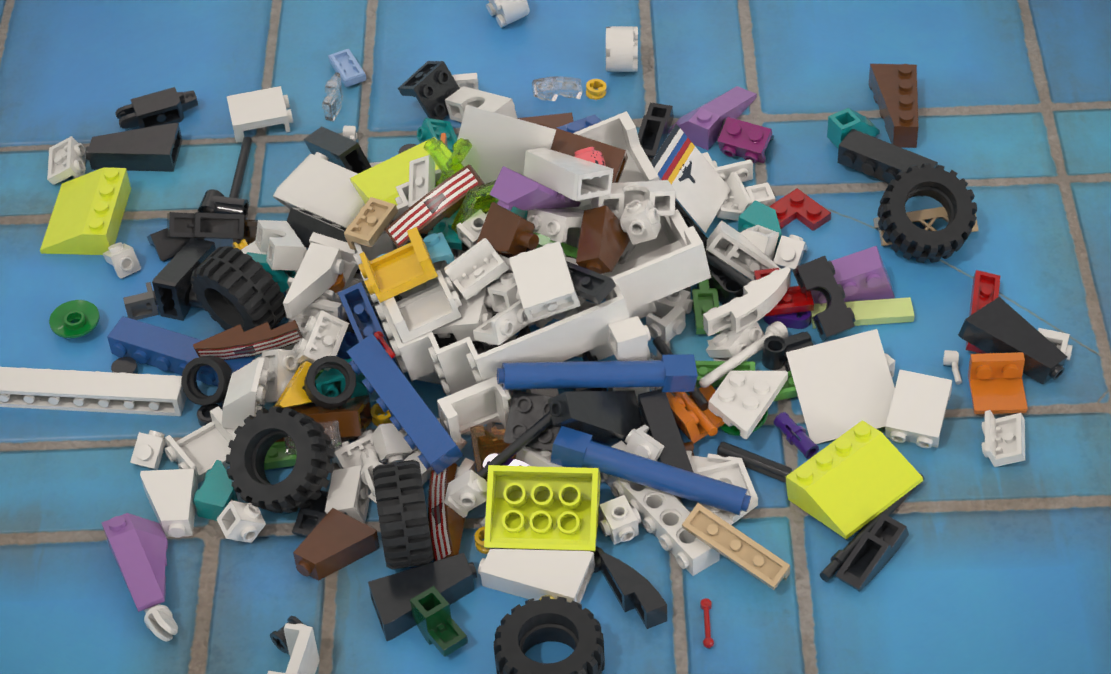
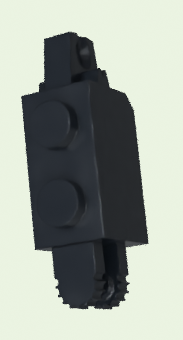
M175 87L130 99L131 104L118 108L115 115L119 119V125L122 129L137 126L141 129L179 123L184 119L183 112L198 106V101L194 90L177 92Z

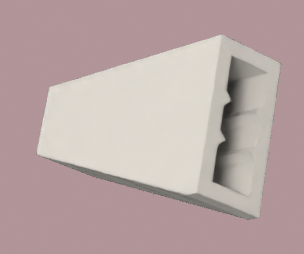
M542 147L526 150L523 175L572 200L579 201L610 195L613 169Z
M490 549L486 559L482 558L480 561L478 574L481 575L482 586L522 598H534L536 601L542 596L550 595L557 599V596L567 598V602L570 603L572 600L581 603L594 572V552Z

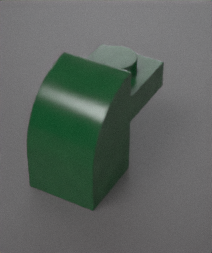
M434 586L410 599L412 614L420 632L428 644H434L444 657L468 643L467 635L451 618L449 603Z

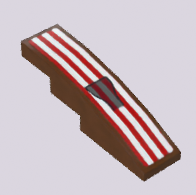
M468 164L424 195L390 224L385 231L397 248L411 243L407 230L417 227L420 234H427L444 217L450 218L485 183L474 168Z
M295 320L272 330L269 323L266 322L245 332L241 324L197 342L193 344V347L199 357L211 355L220 357L223 360L259 355L262 354V351L282 349L298 343L303 336Z
M453 463L438 475L434 470H431L428 490V522L434 562L459 554L465 517L463 518L444 503L448 483L455 479L456 463Z

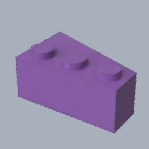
M877 246L831 261L835 268L836 274L834 278L837 285L841 284L845 292L844 302L895 298L888 273ZM811 291L815 304L827 303L825 296L821 292Z

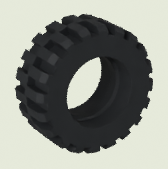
M923 163L919 169L917 165L908 167L907 171L902 170L899 172L895 179H892L887 186L878 208L877 216L880 218L878 226L879 230L885 231L882 236L885 242L891 241L893 244L891 249L896 253L899 250L903 252L904 258L910 260L911 257H915L916 262L924 263L926 259H929L931 263L938 262L941 257L947 259L952 256L954 251L957 252L963 246L972 232L977 219L975 216L977 203L972 202L975 195L971 189H966L968 183L965 179L959 180L956 177L958 173L952 169L949 173L944 170L945 166L938 164L936 168H932L930 163ZM915 196H928L937 200L943 205L948 214V225L946 228L938 231H927L917 227L907 216L905 210L907 200Z
M232 246L217 248L194 269L191 275V287L196 293L197 300L201 302L204 310L224 330L241 324L245 332L266 322L269 323L272 330L286 315L283 305L285 296L280 291L277 282L272 279L269 272L262 268L263 266L259 262L254 261L250 255L244 254L238 248L234 249Z
M279 406L271 407L269 410L263 408L256 412V417L249 415L244 419L245 425L243 427L238 426L234 431L236 437L234 441L230 440L228 447L231 448L230 454L226 455V463L230 464V468L227 469V475L229 479L234 480L231 486L235 492L240 493V497L244 501L252 503L253 506L275 513L297 512L298 508L305 509L310 506L311 502L309 500H317L322 495L320 492L321 488H327L330 480H327L328 474L333 473L334 465L330 464V459L334 458V449L328 447L331 444V439L329 435L324 433V428L321 424L305 414ZM290 436L296 446L297 457L295 466L288 477L272 485L268 481L264 470L266 454L277 440Z
M415 460L377 465L373 468V479L386 567L394 570L431 563L434 559L420 463Z
M542 596L541 600L536 601L534 598L525 601V605L521 606L519 604L511 609V615L507 613L500 621L501 625L496 629L495 641L493 643L497 674H602L604 670L603 633H601V625L589 609L584 608L582 610V604L573 600L570 603L567 602V598L558 596L557 599H550V596ZM547 641L561 642L574 650L569 657L556 663H539L525 656V653L531 647Z

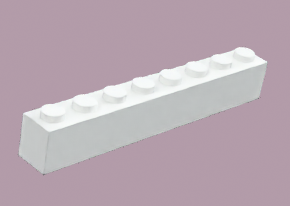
M0 366V407L181 416L187 396L183 392L182 376Z

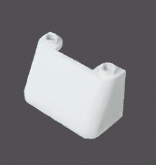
M316 152L315 155L309 154L278 186L273 198L288 209H306L347 228L365 205L350 181V178L357 175V173L328 161L329 158L319 152Z

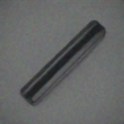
M721 442L717 449V455L721 457L742 458L745 467L785 483L786 476L792 472V468L726 442Z

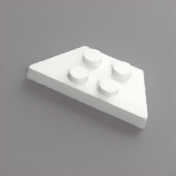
M730 371L710 398L708 409L716 416L721 417L723 422L729 427L736 426L740 430V436L748 439L788 380V372Z
M686 451L694 473L748 489L747 495L751 496L747 512L741 511L740 516L701 504L730 525L758 506V497L742 458L721 457L716 454H708L706 458L692 456V451Z

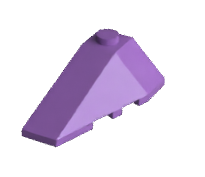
M736 86L680 117L668 130V134L677 124L694 145L709 150L717 141L724 119H727V117L737 119L757 98V94Z
M504 166L489 194L499 199L497 204L508 210H512L513 206L521 210L579 207L581 204L579 201L572 200Z
M129 513L115 516L110 520L102 522L109 547L138 612L165 602V566H167L166 549H168V540L160 523Z

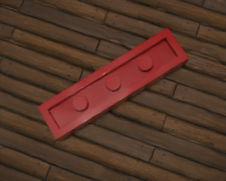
M979 270L975 271L969 316L999 297L1000 275ZM966 341L965 350L986 354L983 350Z

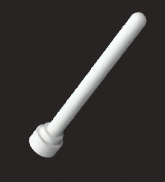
M779 321L769 325L764 336L702 377L699 381L700 386L703 388L708 387L762 350L764 340L767 337L774 335L782 338L788 337L786 326Z

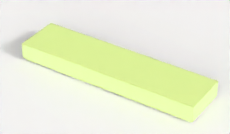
M911 297L845 302L847 308L850 307L854 313L855 322L853 323L855 326L914 322L915 315ZM827 303L814 304V310L811 311L813 329H816L812 317L823 312L826 309Z

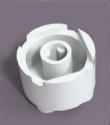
M488 0L489 3L486 4L490 15H496V20L501 28L525 17L530 12L527 0Z
M606 27V72H638V27Z

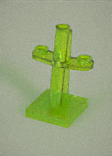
M431 138L425 143L424 149L442 172L440 178L435 183V187L464 168L461 162L472 148V144L468 139L460 138L452 147L453 153L441 139ZM496 180L468 190L451 225V228L456 233L457 224H462L479 209L486 214L491 203L498 202L499 199L489 195Z

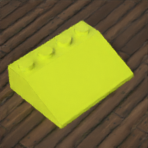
M433 137L351 177L350 181L365 204L370 197L396 204L397 206L395 198L399 197L396 186L409 182L410 161L431 155L436 158L435 170L450 165L453 155Z
M101 168L62 183L40 248L41 254L103 255L104 252L109 251L108 247L116 242L131 192L127 169Z
M863 420L786 476L788 500L845 539H848L923 481V477L886 436Z
M488 465L484 548L595 551L600 502L601 474L599 469Z

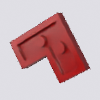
M798 188L769 206L776 210L780 229L797 219L814 231L831 220L830 211Z
M779 268L755 270L754 280L761 279L771 272L779 270ZM799 286L789 287L779 303L765 316L813 311L814 301L811 291L802 294Z

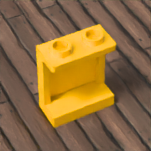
M417 227L407 230L411 243L371 261L368 260L365 252L359 254L362 263L358 266L364 279L368 278L364 281L370 295L376 294L380 303L438 277Z

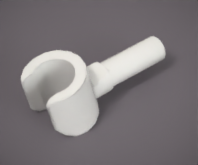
M345 125L343 127V136L356 141L358 138L356 127Z
M945 350L943 365L952 366L955 383L961 384L962 380L958 367L959 353L957 351Z

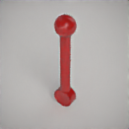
M381 331L375 332L374 336L384 347L385 351L391 358L395 357V353L384 340L383 333Z
M705 598L700 602V607L704 610L705 639L703 640V645L706 648H711L714 645V641L711 638L709 615L712 602L710 599Z

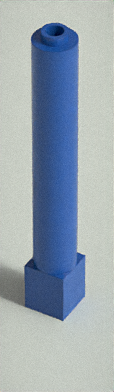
M694 354L662 355L661 360L515 362L502 363V368H497V384H502L503 390L661 387L662 392H694L698 376Z
M561 426L553 443L550 463L563 467L598 468L601 473L739 516L741 511L747 512L751 496L747 495L748 489L592 441L593 435Z

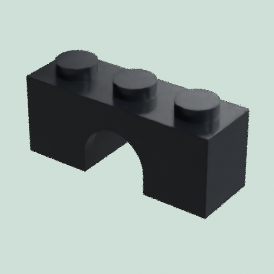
M826 256L799 265L793 270L802 294L809 291H819L826 298V309L812 317L822 341L855 327L853 323L855 322L854 313L850 307L847 308L844 302V289L841 284L837 285L834 278L836 274L835 268L830 260L827 261Z

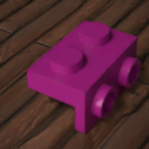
M727 117L717 142L720 151L726 156H739L745 160H752L753 163H764L766 160L764 153L772 136V129Z

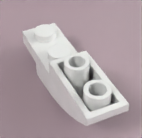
M787 266L783 269L775 270L761 279L749 282L743 286L742 297H736L729 303L718 308H712L707 313H704L703 325L707 335L711 336L730 326L738 333L759 321L779 303L787 292L791 282V269Z

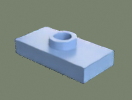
M349 49L328 55L330 64L345 87L367 80L365 72Z

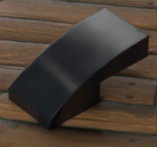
M320 490L322 495L317 500L311 499L309 500L311 502L310 506L305 509L300 508L292 530L293 534L307 537L327 515L325 508L328 492Z

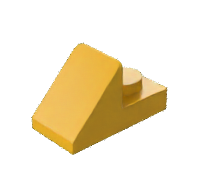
M305 361L300 364L273 407L288 408L313 403L308 398L305 390L302 389V387H305L304 380L309 367L312 365L310 362Z

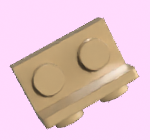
M370 197L344 232L350 249L356 250L354 243L372 248L398 213L396 204Z

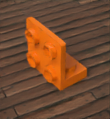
M1023 352L970 354L968 380L975 414H985V411L991 410L993 414L1027 412L1028 407L1022 380L1025 362Z
M712 385L706 388H699L708 402L716 391ZM665 392L676 424L688 439L694 444L708 435L699 424L695 413L692 410L688 411L681 397L679 395L673 396L671 392ZM709 409L703 411L717 428L725 424L721 417L716 416Z

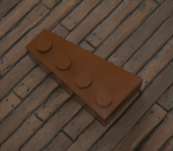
M870 64L868 85L874 93L873 98L879 106V113L881 118L884 119L885 129L891 144L901 148H917L919 128L917 65Z

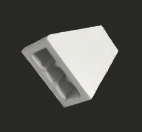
M194 469L141 471L140 477L144 491L165 536L175 538L193 536L196 510L193 498L198 489Z

